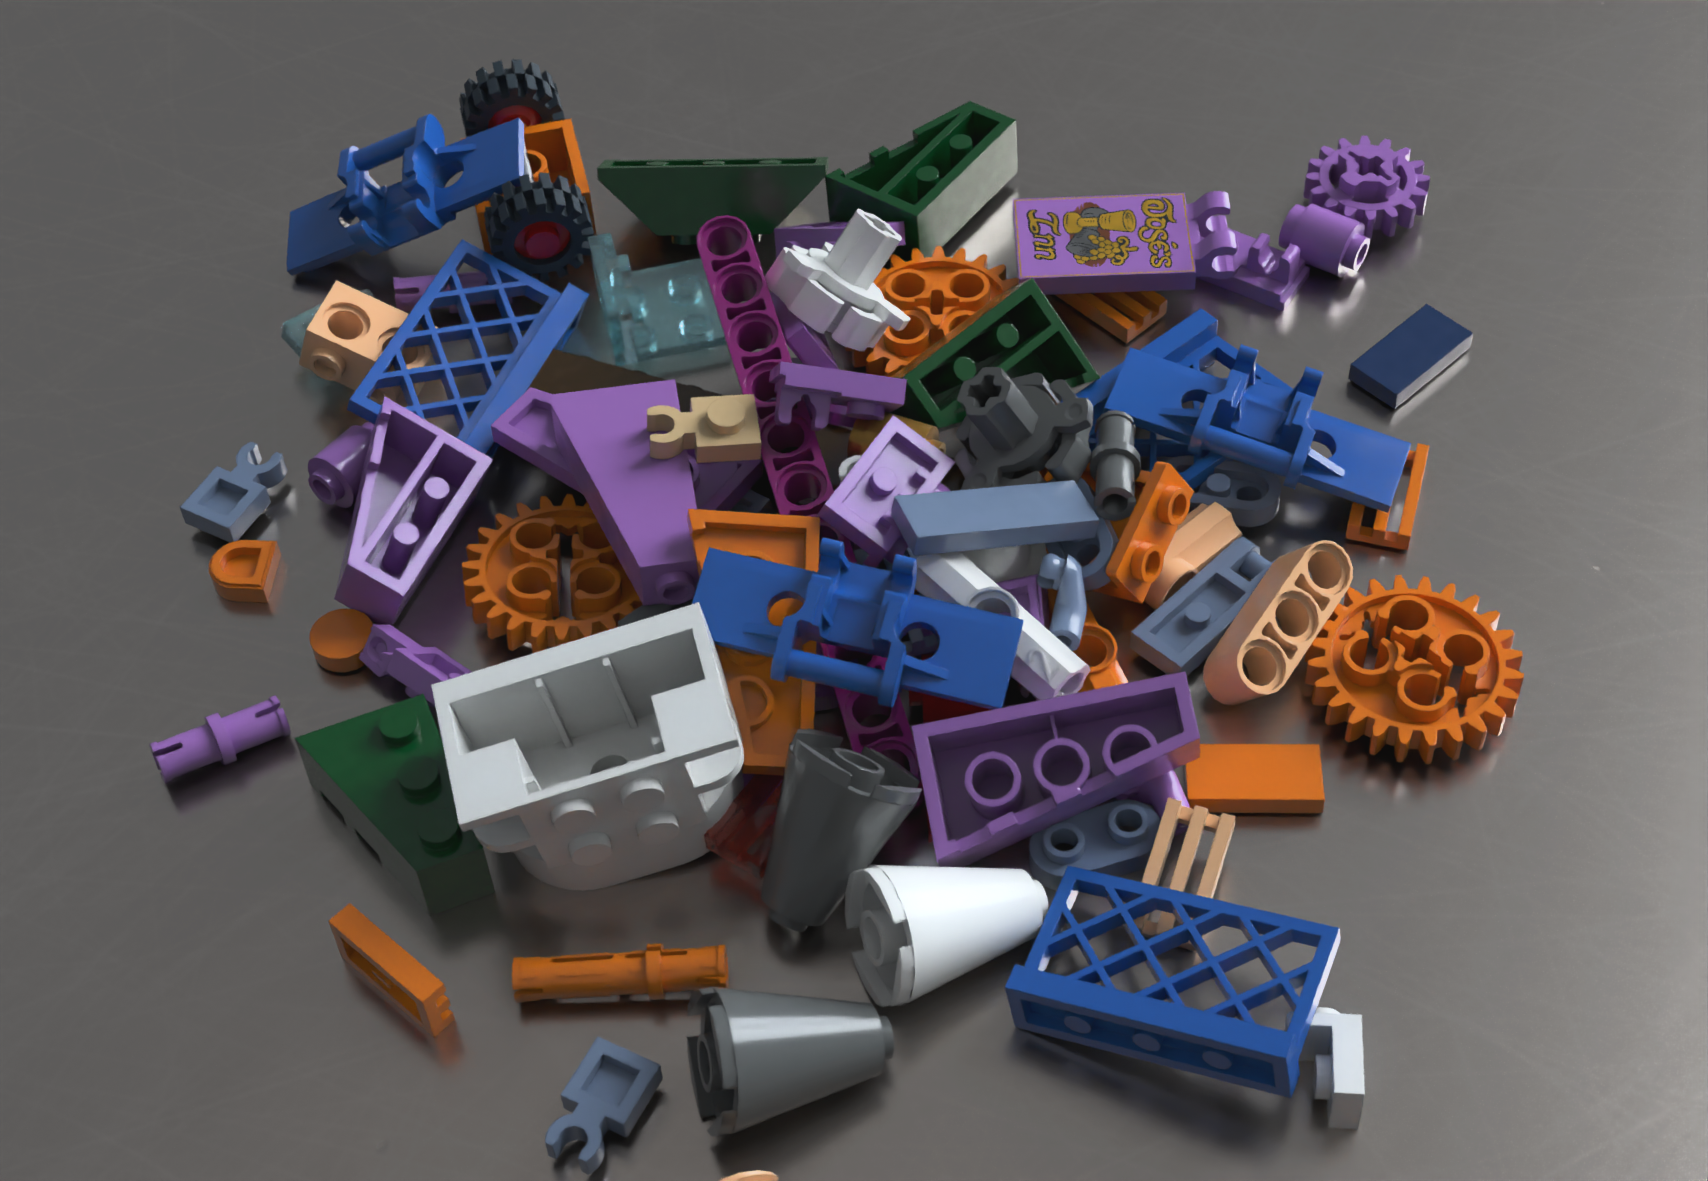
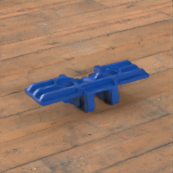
M428 114L418 118L416 126L361 149L351 146L340 152L337 177L347 187L290 212L287 272L291 276L301 272H311L363 250L371 256L377 255L441 229L446 223L456 220L457 212L489 200L494 192L502 195L501 185L509 180L515 188L520 186L519 176L524 175V123L520 118H516L445 146V136L439 121L434 115ZM403 156L402 181L388 187H380L369 176V170ZM463 171L456 183L444 188L454 175ZM355 217H358L360 221L350 226Z
M1242 344L1227 380L1131 347L1129 348L1103 413L1114 410L1123 411L1133 418L1132 425L1135 424L1136 427L1188 444L1187 450L1189 453L1201 456L1204 449L1285 477L1284 486L1295 489L1297 483H1301L1373 509L1389 512L1411 443L1312 410L1311 407L1324 372L1306 366L1303 376L1292 391H1288L1255 380L1256 358L1259 350ZM1188 401L1204 403L1201 411L1183 409L1182 404ZM1312 441L1325 445L1330 450L1332 456L1325 458L1311 449Z
M823 537L819 549L818 572L709 547L692 604L699 602L715 645L773 658L770 674L772 680L786 682L790 676L878 697V705L891 708L895 704L898 692H902V689L991 710L1003 707L1024 626V619L915 595L914 590L917 580L916 558L896 554L892 570L886 571L849 562L845 556L843 542ZM793 598L803 603L801 609L795 614L784 617L782 626H774L768 619L770 609L779 600ZM918 628L933 632L940 642L938 650L932 657L926 660H919L906 654V646L901 642V639L907 632ZM812 640L842 647L846 650L885 657L887 662L885 669L881 670L804 652L801 649L803 644Z

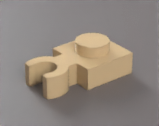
M754 394L690 398V412H680L678 409L666 405L653 406L647 409V431L668 432L666 434L650 435V457L669 459L679 455L684 449H695L696 463L760 459L761 437Z

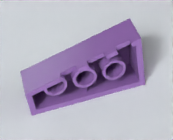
M1185 671L912 726L935 855L940 867H965L1037 832L1045 830L1056 823H1060L1200 758V735Z

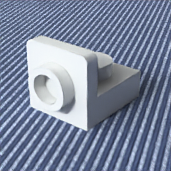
M1317 1007L1298 1061H1314V1098L1327 1100L1328 1128L1358 1129L1365 1095L1362 1015L1341 1014L1331 1008ZM1294 1012L1287 1013L1284 1031L1288 1030Z

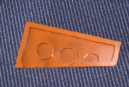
M688 509L687 523L699 578L709 547L818 572L820 517ZM793 598L779 600L770 609L768 619L772 625L782 626L784 617L795 614L801 609L803 603ZM809 640L803 644L801 651L816 654V641ZM715 645L743 740L744 762L741 767L742 773L783 776L789 744L792 742L797 730L814 729L815 682L790 676L786 682L772 680L770 674L773 658Z

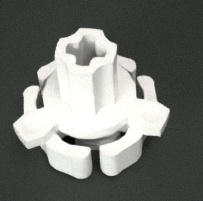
M859 208L834 245L825 242L821 249L810 248L809 250L793 245L791 249L784 247L765 275L768 288L784 302L795 316L819 333L824 334L826 330L833 333L831 337L839 344L858 351H865L867 347L874 348L889 325L900 331L906 327L911 319L899 308L885 300L883 293L873 283L900 243L902 237L888 223L874 214L867 213Z

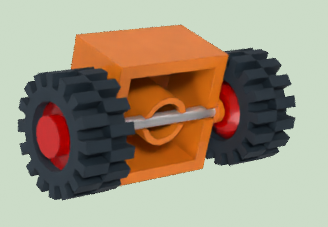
M512 59L511 68L506 69L503 67L502 60L492 62L494 72L489 74L484 67L476 71L478 83L468 78L464 84L465 93H460V112L465 135L468 138L482 131L520 118L524 123V175L519 176L520 186L515 188L509 180L501 185L502 195L494 192L489 200L475 205L483 248L485 252L529 276H532V273H538L540 282L549 281L548 272L556 271L559 278L568 275L566 265L571 264L574 268H579L583 264L581 254L589 256L593 249L591 243L598 242L590 190L571 118L565 119L556 83H553L552 76L546 70L541 73L539 65L532 62L524 70L522 60Z

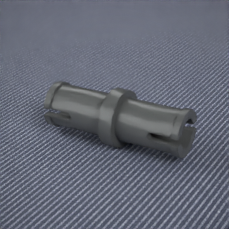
M1118 410L1103 413L1096 420V448L1092 451L1089 462L1090 475L1096 482L1094 507L1098 506L1096 508L1098 515L1112 521L1123 520L1132 514L1136 505L1134 481L1139 477L1141 471L1140 454L1134 447L1136 427L1135 424L1132 425L1133 418L1129 414Z

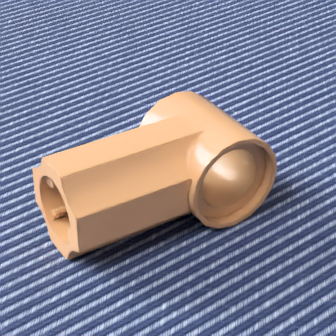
M1215 501L1211 505L1202 503L1187 514L1185 520L1178 525L1164 556L1162 571L1158 578L1152 582L1144 602L1155 610L1159 608L1232 542L1241 537L1242 532L1236 526L1231 512Z

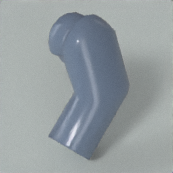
M1049 553L1042 558L1036 582L1043 589L1057 590L1049 631L1071 651H1075L1080 646L1087 613L1082 566L1075 558L1068 554L1065 559L1056 554Z

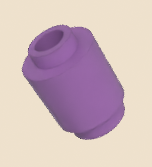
M1296 204L1289 211L1283 222L1278 243L1284 249H1287L1290 243L1298 246L1300 258L1305 259L1306 264L1338 277H1343L1349 269L1356 271L1362 265L1369 249L1370 239L1364 236L1365 226L1359 221L1315 204H1310L1307 207Z
M365 422L362 426L353 425L309 460L308 472L310 476L308 482L310 488L324 503L348 508L356 502L369 440L374 427L373 423Z

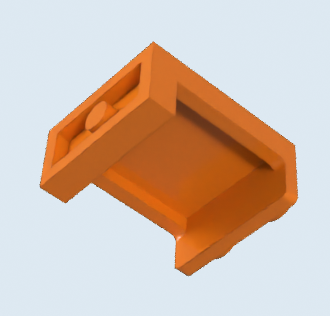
M1157 461L1154 464L1151 472L1141 470L1139 477L1134 481L1136 505L1132 514L1123 520H1110L1119 539L1106 567V575L1111 581L1091 591L1142 604L1152 582L1160 575L1166 551L1178 525L1187 517L1190 500L1194 493V490L1170 463ZM1088 464L1081 478L1095 491L1096 482L1090 475ZM1046 467L1039 471L1047 482L1054 478Z

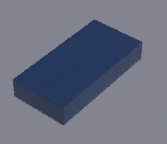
M1426 303L1351 363L1348 379L1396 409L1471 347L1473 333Z

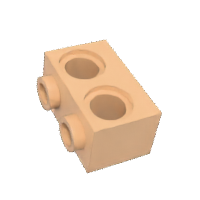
M336 280L306 329L299 365L312 370L322 379L338 382L356 391L409 314ZM420 325L416 331L423 330L422 326ZM429 345L404 348L401 352L407 369L435 365ZM393 365L391 366L388 372L395 371ZM425 382L413 383L417 396ZM401 386L375 389L369 398L382 405L385 396L402 407H407Z

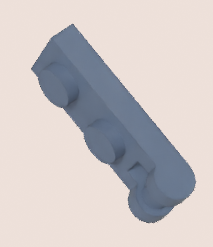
M1244 536L1237 538L1131 631L1130 648L1167 675L1185 671L1186 676H1188L1208 658L1273 562L1259 555L1260 547ZM1246 575L1251 581L1249 582L1243 577Z

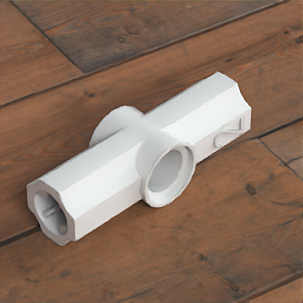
M960 551L920 555L917 558L915 589L923 597L997 614L1007 612L1011 613V617L1024 619V626L1011 676L1038 701L1074 694L1083 687V682L1091 671L1090 667L1026 611L1010 592L999 587Z

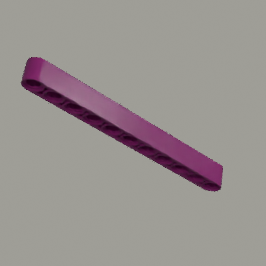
M729 215L717 216L708 220L700 228L697 234V247L742 395L754 394L761 437V458L779 515L819 517L817 514L834 490L815 431L811 430V419L805 400L801 397V401L794 404L791 411V422L786 427L778 426L775 423L776 401L765 402L777 397V393H774L775 383H769L770 370L781 361L792 363L750 230L746 223L737 217ZM757 349H763L759 352H752ZM798 447V449L793 452L780 453L782 450L786 448ZM802 499H816L808 505H796ZM820 518L819 549L823 537L841 541L844 543L845 556L848 561L857 564L850 540ZM818 642L822 656L847 662L857 658H864L870 660L866 666L881 670L885 669L887 662L885 657L846 650L842 647ZM832 687L851 750L861 754L864 746L875 750L903 766L920 781L917 788H922V791L918 797L917 804L907 817L916 813L923 805L925 795L915 741L899 692L895 704L891 708L878 705V697ZM874 714H882L889 717L885 723L876 727H866L860 724L866 717Z

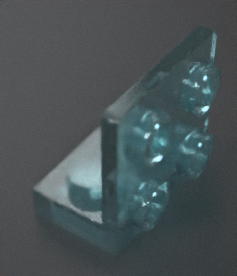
M611 233L588 237L595 286L616 366L726 345L701 258L631 272L628 255H616Z

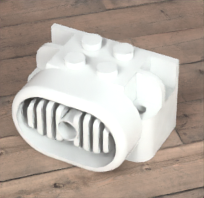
M699 602L431 685L460 828L463 832L473 829L479 843L488 850L499 853L513 852L520 864L530 874L549 885L569 890H595L686 864L705 855L717 846L732 829L739 816L744 797V780L741 770L744 762L743 740L720 657Z

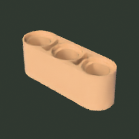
M1322 540L1282 555L1272 563L1206 660L1203 679L1208 692L1215 700L1225 705L1234 706L1275 693L1284 686L1350 587L1353 579V566L1349 555L1343 547L1333 541ZM1308 570H1309L1310 573H1311V576H1312L1313 581H1312L1311 578H1310V575H1309ZM1276 616H1277V618L1279 619V622H1280V625H1281V630H1280V628H1279L1278 625H1277V622H1276V619H1275ZM1242 662L1247 667L1249 680L1244 674Z

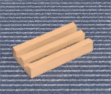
M1168 797L1142 883L1159 885L1177 825L1182 823L1189 826L1169 889L1184 892L1203 830L1215 833L1196 895L1213 898L1235 827V816L1222 813L1220 817L1210 814L1208 808L1195 805L1194 809L1182 806V801ZM1162 911L1158 923L1148 921L1150 913L1134 920L1141 934L1144 937L1152 938L1172 929L1176 918L1172 913ZM1190 941L1178 946L1196 952Z

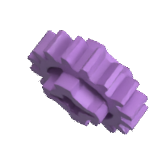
M1361 136L1359 145H1351L1348 140L1341 138L1338 141L1337 151L1323 146L1320 148L1319 159L1311 158L1309 160L1303 198L1309 199L1308 206L1315 204L1363 223L1365 226L1364 236L1369 239L1372 238L1374 230L1381 229L1388 237H1392L1395 235L1396 224L1410 229L1413 227L1415 215L1422 216L1424 214L1430 176L1423 175L1425 163L1422 160L1409 162L1411 153L1409 148H1402L1396 152L1390 149L1391 140L1384 139L1379 146L1371 145L1368 136Z

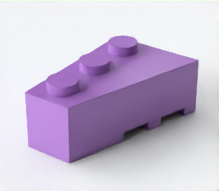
M384 396L369 440L334 599L350 609L364 613L371 621L377 624H390L393 626L477 497L493 459Z

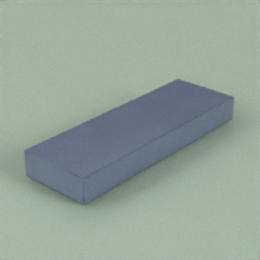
M1074 480L894 496L891 510L892 518L912 554L915 556L1095 538L1100 521Z

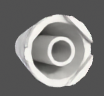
M869 865L865 869L853 871L849 875L845 891L847 929L860 927L864 950L852 952L855 966L865 989L875 1003L882 1007L890 1005L891 1007L896 1005L903 1006L1037 937L1042 921H1044L1049 910L1048 899L1043 886L1038 880H1032L1030 875L1023 869Z

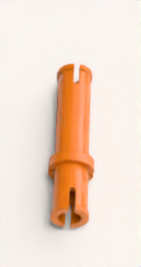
M663 943L647 944V950L622 953H591L541 958L514 957L512 963L513 990H518L514 992V1000L516 1003H523L525 1001H541L543 999L607 997L625 994H648L650 1000L665 999L666 993L708 987L729 988L726 944L701 948L664 949Z

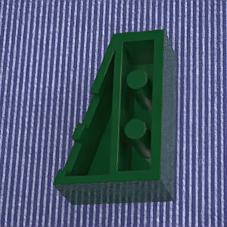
M969 101L914 129L913 140L891 151L883 145L870 152V162L845 174L839 168L827 174L825 184L829 221L849 222L858 208L867 213L874 214L883 221H904L905 245L897 246L892 254L897 255L904 261L912 260V249L918 248L925 258L932 257L936 246L943 247L1018 172L1016 120Z
M1030 278L997 295L894 374L893 378L907 379L904 405L891 413L935 426L939 432L958 427L967 415L965 409L957 401L961 386L964 381L973 378L985 367L1002 368L1010 379L1032 373H1040L1049 384L1061 379L1066 381L1072 390L1100 379V376L1035 280Z
M424 694L294 738L310 784L321 796L325 795L340 811L345 823L356 835L360 834L378 853L381 863L429 916L495 893L483 845L479 843L473 829L463 832L459 826L443 742Z

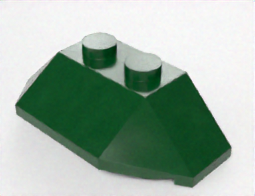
M828 157L604 160L597 168V178L657 236H671L673 244H697V234L700 228L708 220L725 215L737 217L744 221L750 230L753 242L758 243L761 241V234H771L826 177Z

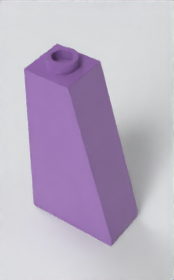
M675 379L551 394L550 401L556 445L643 606L660 603L676 605L693 599L699 581V574L687 523L688 509H697L687 449H684L673 458L650 457V435L666 434L668 432L647 431L648 408L666 405L680 411Z

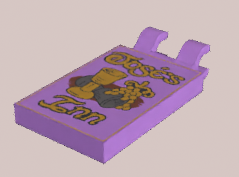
M1222 191L1208 192L1191 204H1186L1185 193L1013 199L1012 219L1018 285L1033 278L1044 295L1188 290L1195 289L1196 277L1231 278L1234 276L1232 255L1236 254L1237 247L1235 235L1233 232L1228 231L1226 216H1223L1230 214L1228 193Z

